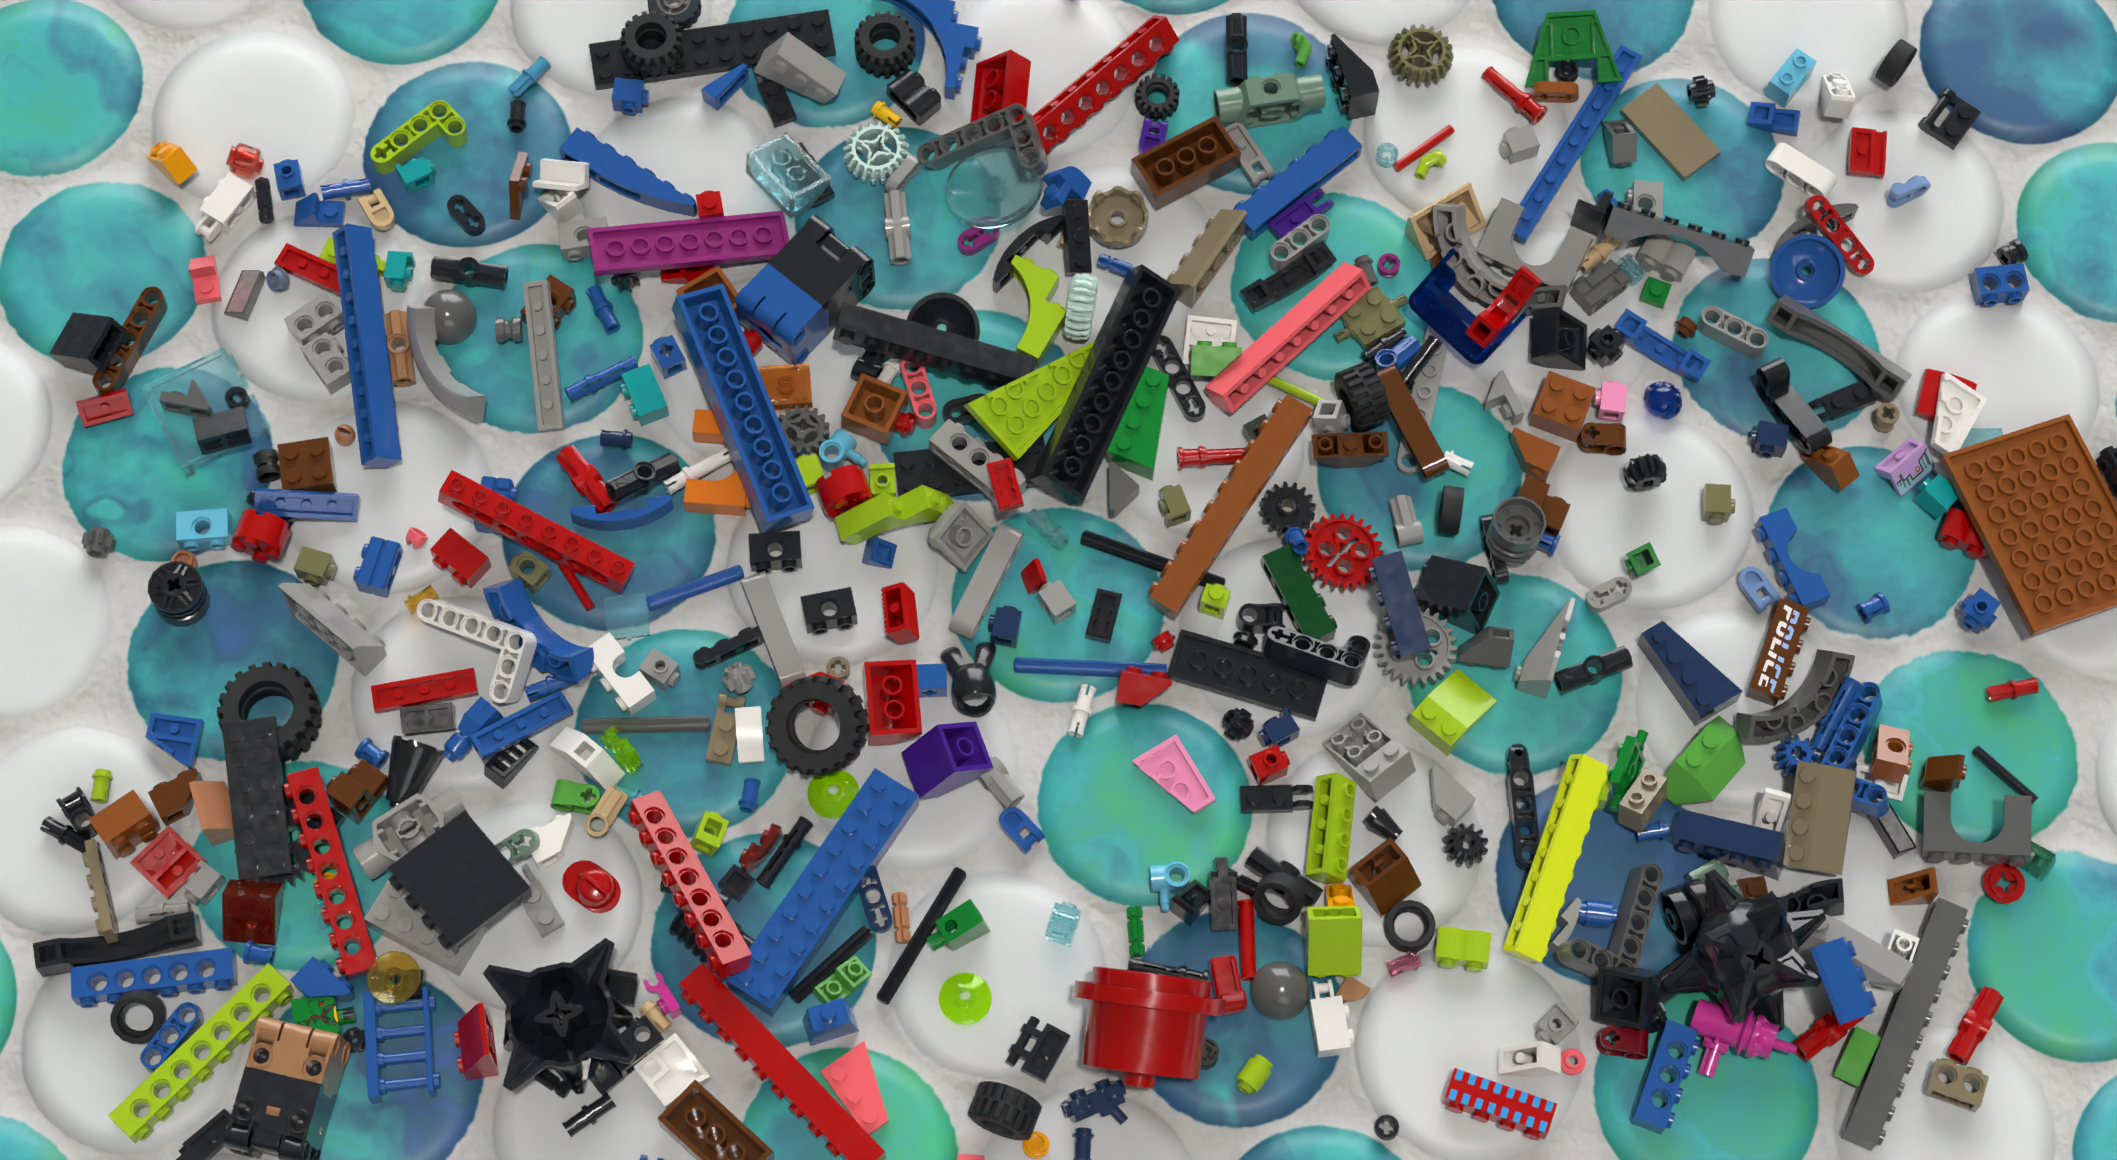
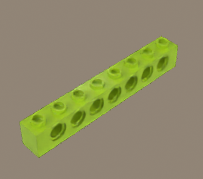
M267 963L121 1102L108 1117L135 1144L139 1140L146 1139L151 1134L154 1125L159 1121L167 1119L173 1111L172 1108L178 1102L188 1099L193 1092L192 1089L199 1082L203 1083L209 1079L213 1073L212 1070L219 1063H225L239 1044L246 1043L252 1037V1032L255 1030L260 1016L271 1018L273 1011L290 1001L294 992L290 983ZM261 994H270L267 1001L257 1002ZM242 1012H250L247 1020L238 1021V1016ZM230 1031L227 1039L218 1040L221 1032ZM210 1050V1054L206 1059H198L201 1051ZM190 1069V1073L186 1078H178L181 1070ZM170 1088V1092L166 1097L158 1098V1093L161 1089ZM149 1107V1113L145 1117H138L140 1109Z

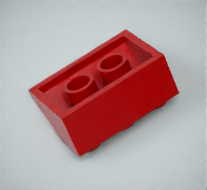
M1010 49L976 64L970 123L1012 104H1021L1027 108L1030 60ZM1023 114L1017 117L1016 122L1023 118ZM1001 124L996 125L994 131L999 130Z
M916 659L864 662L862 678L865 709L868 712L866 717V724H869V732H867L868 746L893 745L921 735L922 722Z

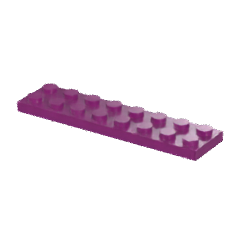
M784 211L587 228L594 276L771 260L789 242Z

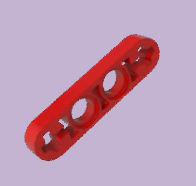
M1814 195L1804 202L1806 215L1823 237L1836 245L1848 269L1856 276H1864L1870 273L1874 268L1872 256L1830 202L1822 195ZM1819 202V210L1814 211L1812 209L1814 203ZM1827 212L1829 214L1823 217L1821 220L1819 219V217L1823 216L1824 213ZM1828 219L1834 220L1837 224V229L1833 233L1829 232L1826 228ZM1845 238L1852 243L1850 252L1844 251L1841 247V241ZM1857 251L1859 252V254L1855 255L1854 258L1849 257L1850 255L1855 254ZM1864 260V268L1859 269V261Z

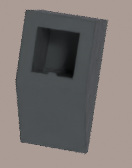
M1487 626L1459 645L1458 661H1463L1467 665L1485 664L1496 669L1510 668L1514 645V629Z

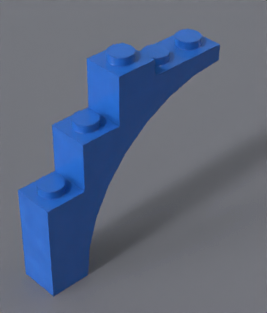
M881 0L905 10L919 20L932 34L941 50L946 66L945 98L955 100L956 91L961 92L963 77H960L961 71H966L968 59L974 60L976 51L980 52L983 38L979 37V27L958 24L959 11H956L955 1Z

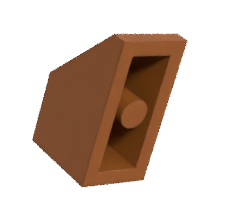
M1514 427L1509 442L1522 472L1530 477H1539L1546 482L1561 447Z

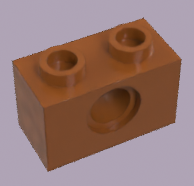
M1879 724L1872 743L1870 777L1901 784L1904 775H1909L1912 760L1908 759V757L1911 756L1913 742L1909 741V730Z

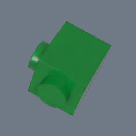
M1650 542L1626 553L1628 559L1624 560L1630 574L1635 572L1636 576L1661 565Z

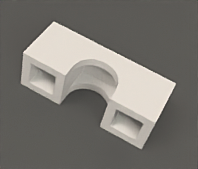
M610 632L589 646L593 647L594 651L591 672L594 673L596 671L601 677L599 682L606 692H613L616 696L614 701L622 712L626 710L632 717L657 699L655 690L640 671L627 678L620 677L615 673L616 669L627 659L625 651Z

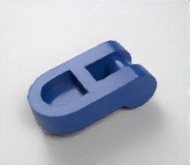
M1008 807L1000 814L999 823L1001 829L1023 854L1026 855L1036 841L1039 843L1045 838L1043 832L1019 808ZM1024 829L1030 833L1025 838L1019 834Z

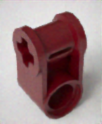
M1608 1026L1597 1037L1595 1042L1596 1048L1603 1055L1619 1056L1634 1060L1647 1059L1649 1031L1647 1029L1640 1030ZM1607 1036H1609L1610 1040L1614 1042L1613 1045H1610L1609 1040L1606 1039Z

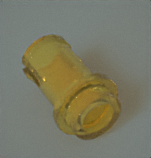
M428 585V587L412 597L408 595L404 603L410 613L414 614L421 600H437L439 597L435 589Z

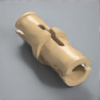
M1607 236L1599 244L1591 246L1579 271L1584 268L1581 273L1587 274L1596 264L1607 260V255L1622 244L1621 240Z

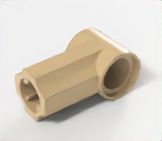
M609 784L594 810L585 821L586 831L592 836L605 834L610 829L611 824L629 796L619 788ZM594 817H600L604 820L605 826L603 830L598 831L593 828L592 820Z

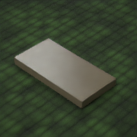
M1658 83L1620 110V114L1682 181H1685L1720 156L1721 150Z

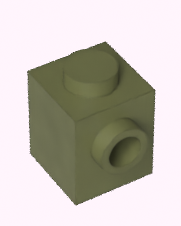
M1706 483L1702 491V521H1709V523L1715 525L1727 523L1730 515L1735 512V499H1731V485Z
M303 546L293 569L297 578L303 579L305 583H309L311 586H318L320 584L327 587L329 579H333L336 574L337 565L332 554Z

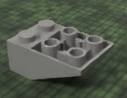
M1359 713L1322 742L1323 747L1346 773L1376 802L1416 771L1410 751L1362 713Z

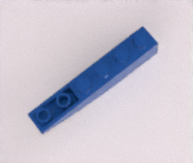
M577 127L559 148L562 160L589 163V178L624 197L672 213L692 217L698 214L696 201L691 195L680 193L673 184L666 180L664 182L661 181L648 168L642 169L636 165L632 158L620 155L613 146L608 143H601L589 131L584 132Z

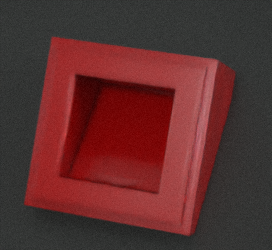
M1038 558L1033 559L1021 571L1023 583L1027 593L1030 595L1039 592L1040 588L1047 583L1046 575Z

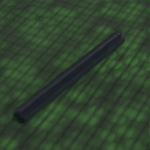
M1084 530L1080 538L1082 545L1160 572L1163 571L1169 560L1174 561L1088 530ZM1207 572L1199 585L1205 587L1206 583L1211 585L1217 583L1225 586L1226 579Z
M958 867L952 870L877 993V1000L881 1003L888 1005L926 944V937L930 936L937 926L935 921L943 916L965 880L966 872Z

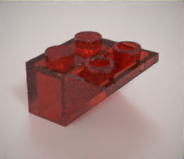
M229 879L222 893L223 941L247 943L248 940H251L256 944L276 945L283 907L282 883Z

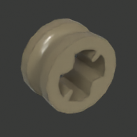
M833 657L827 663V674L845 681L850 675L849 662L843 657ZM839 664L845 671L841 670V674H836L835 670L831 669H835V665Z

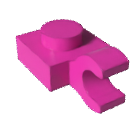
M657 972L655 974L659 980L658 984L651 986L645 979L643 981L645 989L649 993L659 996L660 999L656 1001L664 1015L669 1013L674 1020L682 1015L681 1008L667 985H665L663 976Z

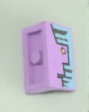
M1908 438L1876 465L1874 469L1877 476L1890 479L1896 493L1902 496L1933 470L1936 465L1926 443Z

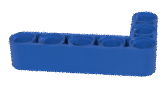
M1864 682L1858 687L1821 764L1852 770L1883 705L1880 688L1874 682ZM1868 696H1874L1873 699H1870V700H1866V699H1865V698L1868 697ZM1859 717L1864 718L1862 721H1854ZM1847 739H1854V740H1853L1852 742H1850V743H1845V742H1844V741L1847 740ZM1838 760L1843 761V763L1838 765L1833 764L1835 761ZM1856 777L1854 790L1857 793L1853 796L1852 809L1873 817H1882L1887 814L1890 805L1885 788ZM1874 799H1882L1879 803L1871 802Z

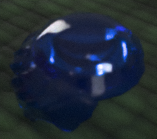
M1665 381L1654 382L1644 392L1643 397L1646 408L1654 416L1667 420L1677 416L1682 408L1681 392L1675 388L1674 384L1666 383Z

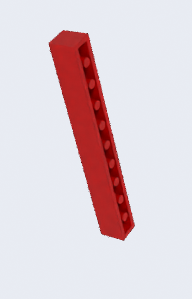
M703 962L679 983L682 991L679 994L689 1006L694 1004L700 1010L698 1012L700 1018L707 1025L712 1023L718 1029L715 1032L724 1043L730 1041L736 1048L733 1050L741 1061L745 1062L748 1060L753 1065V1073L761 1081L766 1079L772 1085L770 1088L771 1092L779 1100L784 1098L790 1104L788 1107L790 1112L797 1119L802 1117L808 1123L806 1127L815 1138L821 1136L827 1143L825 1148L832 1156L836 1158L839 1155L843 1160H884L886 1158V1153L881 1146Z

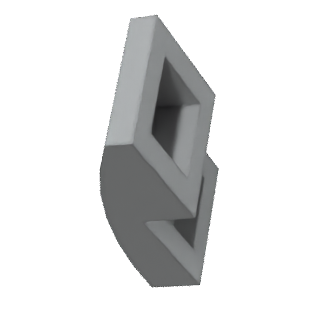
M1578 897L1572 900L1556 919V923L1562 929L1547 945L1548 950L1553 954L1557 952L1560 944L1568 940L1576 925L1581 907V900Z

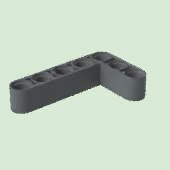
M1012 104L920 145L917 151L919 161L931 170H939L1012 138L1019 161L1027 171L1038 176L1045 173L1048 168V159L1034 117L1021 104ZM1023 114V118L1016 122L1017 117ZM1001 124L999 130L994 132L996 125ZM979 133L978 138L972 141L973 136ZM1027 136H1031L1030 140L1023 144L1024 139ZM957 143L955 149L950 151L951 146ZM935 152L934 157L928 160L930 154ZM1038 157L1037 162L1030 166L1032 159Z
M1652 862L1638 866L1631 871L1608 950L1585 939L1577 938L1559 945L1557 949L1559 961L1596 980L1599 978V967L1638 968L1663 881L1661 867ZM1572 947H1573L1574 950H1575V953H1576L1575 956H1574L1573 953H1572ZM1595 958H1596V960H1597V962H1598V967H1597L1596 964H1595V961H1594Z

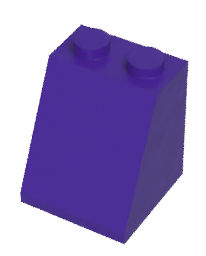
M976 721L938 724L901 752L919 799L940 797L994 768Z

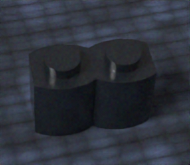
M908 68L887 85L886 94L899 108L903 109L914 123L920 126L941 109V96L935 88H930L924 84V78L920 73L913 72Z

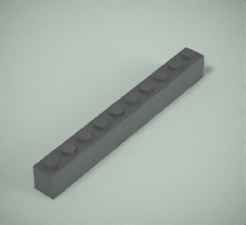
M1940 897L1932 905L1912 960L1914 968L1896 996L1881 1034V1040L1871 1059L1841 1135L1842 1139L1869 1151L1876 1145L1881 1146L1886 1135V1131L1883 1130L1886 1121H1891L1896 1107L1892 1106L1895 1097L1899 1098L1905 1086V1083L1901 1082L1904 1073L1909 1074L1914 1063L1911 1055L1913 1050L1918 1051L1924 1036L1920 1035L1923 1026H1928L1933 1015L1929 1009L1932 1003H1937L1942 989L1938 988L1941 979L1946 980L1951 966L1947 965L1950 956L1955 957L1960 943L1956 942L1959 933L1964 934L1969 920L1965 919L1968 909Z

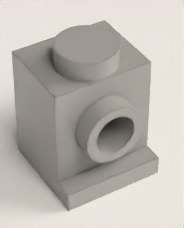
M200 860L198 863L200 869L188 877L184 887L186 892L183 896L194 905L199 902L206 907L226 882L221 874Z
M1560 1002L1537 1023L1535 1027L1536 1036L1541 1041L1557 1046L1577 1027L1579 1020ZM1555 1021L1560 1028H1554L1551 1022Z

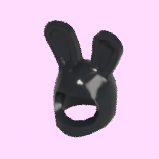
M991 642L977 644L975 663L965 665L961 652L957 647L947 648L940 654L943 664H946V668L953 675L952 695L954 703L961 712L970 717H981L990 712L997 698L995 682L990 671L996 655V645ZM983 693L988 695V699L978 706H970L963 701L964 697L971 694Z

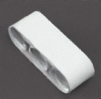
M1778 143L1764 161L1765 167L1771 173L1810 197L1822 195L1826 198L1837 183V177L1834 173L1786 143Z

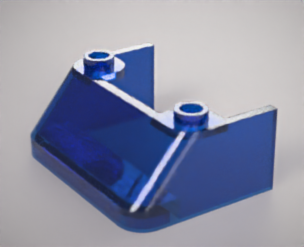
M1459 242L1411 293L1409 306L1468 362L1481 364L1505 341L1533 308L1529 306L1514 323H1511L1486 348H1483L1469 337L1465 332L1476 316L1449 292L1456 283L1457 275L1454 269L1447 263L1463 246Z

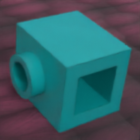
M1938 474L1933 480L1928 477L1918 487L1921 492L1914 499L1937 519L1959 497L1954 487Z

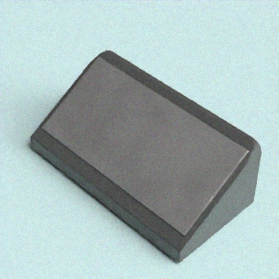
M241 271L224 315L245 321L249 320L266 280L263 271Z

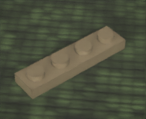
M95 839L84 841L86 852H82L85 867L90 869V874L86 875L90 890H94L95 895L91 897L93 910L95 913L98 912L99 919L95 920V925L99 936L104 935L109 944L119 940L102 853Z

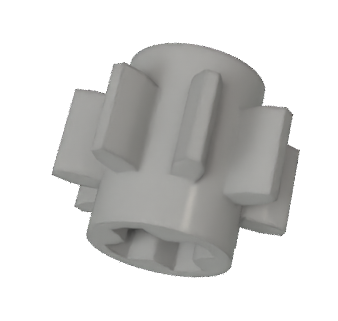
M735 662L724 670L727 676L723 677L722 681L730 692L735 690L737 694H741L752 688L753 683L751 679H754L756 675L748 664L743 666L742 662Z

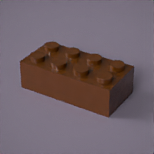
M1215 115L1132 158L1131 174L1154 209L1157 210L1240 166L1241 152Z
M694 1080L657 1118L659 1126L696 1160L775 1159L774 1151L697 1080Z

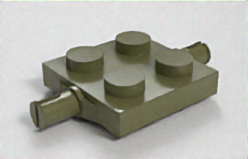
M1378 286L1372 288L1339 317L1344 324V329L1333 334L1335 341L1337 340V343H1340L1348 337H1352L1366 350L1376 344L1379 338H1385L1399 327H1405L1406 320L1398 312L1397 308L1409 302L1407 296L1403 293L1391 300L1385 296Z

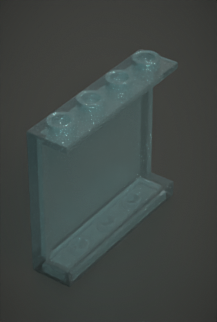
M224 347L141 386L187 478L196 474L193 467L233 448L202 455L196 440L192 419L198 417L164 411L159 398L162 391L169 393L171 391H178L187 396L191 381L194 379L210 405L213 414L229 410L225 401L227 390L234 386H239L246 390L249 388V385L243 374L238 376L235 369L239 366L233 354L227 355ZM254 394L248 395L250 403L244 410L248 421L251 438L254 439L264 434L266 440H268L270 437L267 429L271 427L264 414L259 416L256 409L260 408ZM237 395L233 397L237 403L242 401Z

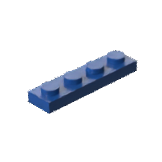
M255 488L254 509H257L255 514L263 516L264 512H269L278 517L357 521L359 494Z
M559 690L470 735L469 741L483 761L573 715L574 710L562 691Z

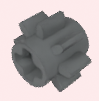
M95 526L91 528L90 533H83L81 544H83V548L86 549L88 555L103 558L107 551L113 552L115 540H113L114 536L110 535V530Z

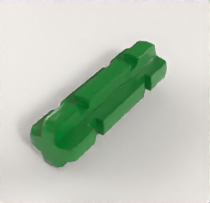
M1136 905L1127 908V918L1130 919L1128 921L1129 943L1132 944L1129 945V954L1131 957L1137 958L1145 955V945L1142 944L1144 942L1143 920H1140L1143 917V911L1141 906Z

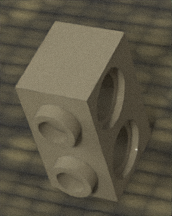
M1644 768L1619 803L1618 823L1642 833L1667 798V778Z
M1937 1058L1931 1065L1923 1095L1976 1112L1982 1104L1989 1076L1982 1074V1071L1977 1068H1964L1956 1065L1957 1063L1951 1059ZM1939 1073L1945 1074L1949 1078L1948 1084L1939 1080ZM1965 1082L1971 1083L1974 1086V1093L1965 1089Z

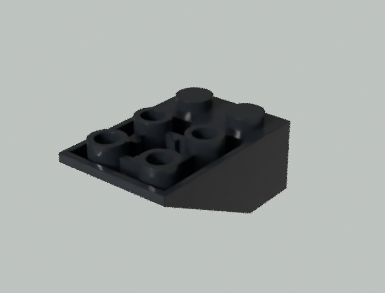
M1332 34L1330 44L1327 45L1328 56L1325 57V64L1327 70L1331 71L1333 75L1332 87L1334 92L1338 91L1340 97L1338 105L1341 113H1345L1347 121L1375 115L1379 88L1373 70L1337 35Z

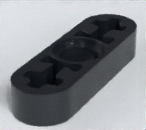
M1493 514L1479 516L1480 532L1492 579L1495 584L1508 583L1509 572L1506 562L1494 556L1486 542V533Z

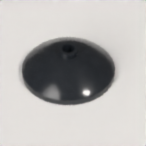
M938 292L923 297L911 308L906 319L936 329L939 324H944L946 332L979 340L980 324L975 310L966 300L952 293Z

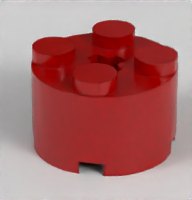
M845 465L830 471L831 476L825 479L822 475L815 482L822 506L830 520H835V517L873 498L862 467L858 469L857 465Z
M257 509L243 510L230 547L237 552H245L251 555L252 560L257 563L266 564L267 560H279L291 532V528L287 529L289 524L282 518L269 512H264L262 516L255 514Z

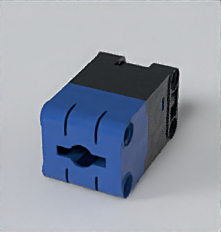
M813 215L765 267L738 292L735 302L739 323L749 331L754 330L760 335L765 344L794 367H799L808 355L836 327L843 302L857 305L871 292L876 282L874 261L856 245L850 248L834 234L833 227L819 216Z

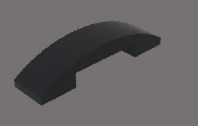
M1061 215L1053 216L1034 224L1022 232L1008 246L1001 256L994 273L993 291L996 294L1014 278V266L1011 265V261L1015 255L1022 257L1039 239L1048 245L1063 230Z
M1322 240L1304 251L1302 257L1265 280L1258 279L1240 290V293L1253 312L1263 309L1309 284L1331 267L1337 259Z

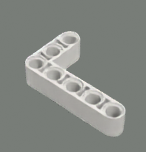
M423 599L419 602L416 612L420 620L501 649L490 684L489 695L496 703L512 704L520 699L537 646V640L533 633L443 600ZM432 606H434V608H435V612H434V615H433V616H432V614H431V608H432ZM454 614L457 617L455 624L453 623ZM476 622H478L479 625L477 631H475L474 628ZM498 629L500 630V633H501L499 639H497V636H496ZM520 637H521L522 640H523V644H522L521 648L519 647V644H518ZM512 662L515 663L514 672L511 671ZM505 686L508 690L506 697L503 694Z

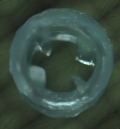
M1383 143L1378 147L1376 151V162L1378 165L1390 168L1397 162L1398 149L1395 145ZM1383 152H1386V154L1388 152L1391 153V158L1388 159L1387 156L1386 159L1383 158Z

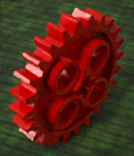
M1342 512L1338 519H1336L1333 513L1330 514L1328 520L1322 516L1319 523L1314 522L1311 527L1312 530L1308 529L1305 534L1307 537L1305 539L1309 543L1307 548L1309 549L1306 553L1302 554L1306 556L1303 564H1310L1307 569L1309 573L1315 572L1313 581L1320 578L1323 580L1321 587H1325L1329 583L1331 584V591H1334L1336 586H1339L1341 593H1344L1347 587H1349L1351 592H1354L1357 585L1359 588L1364 589L1366 582L1372 583L1368 567L1372 566V559L1384 555V551L1378 550L1383 544L1382 541H1375L1378 532L1370 533L1372 525L1362 526L1363 518L1355 522L1353 514H1351L1349 519H1345V515ZM1337 533L1344 534L1347 539H1341ZM1352 540H1358L1357 542L1352 544L1348 552H1344L1331 567L1327 566V564H1329L1331 561L1335 559L1338 553H1342L1345 550V548H1347V546ZM1320 549H1326L1330 555L1321 553ZM1355 551L1363 552L1365 557L1357 555ZM1338 566L1345 567L1348 572L1340 571Z

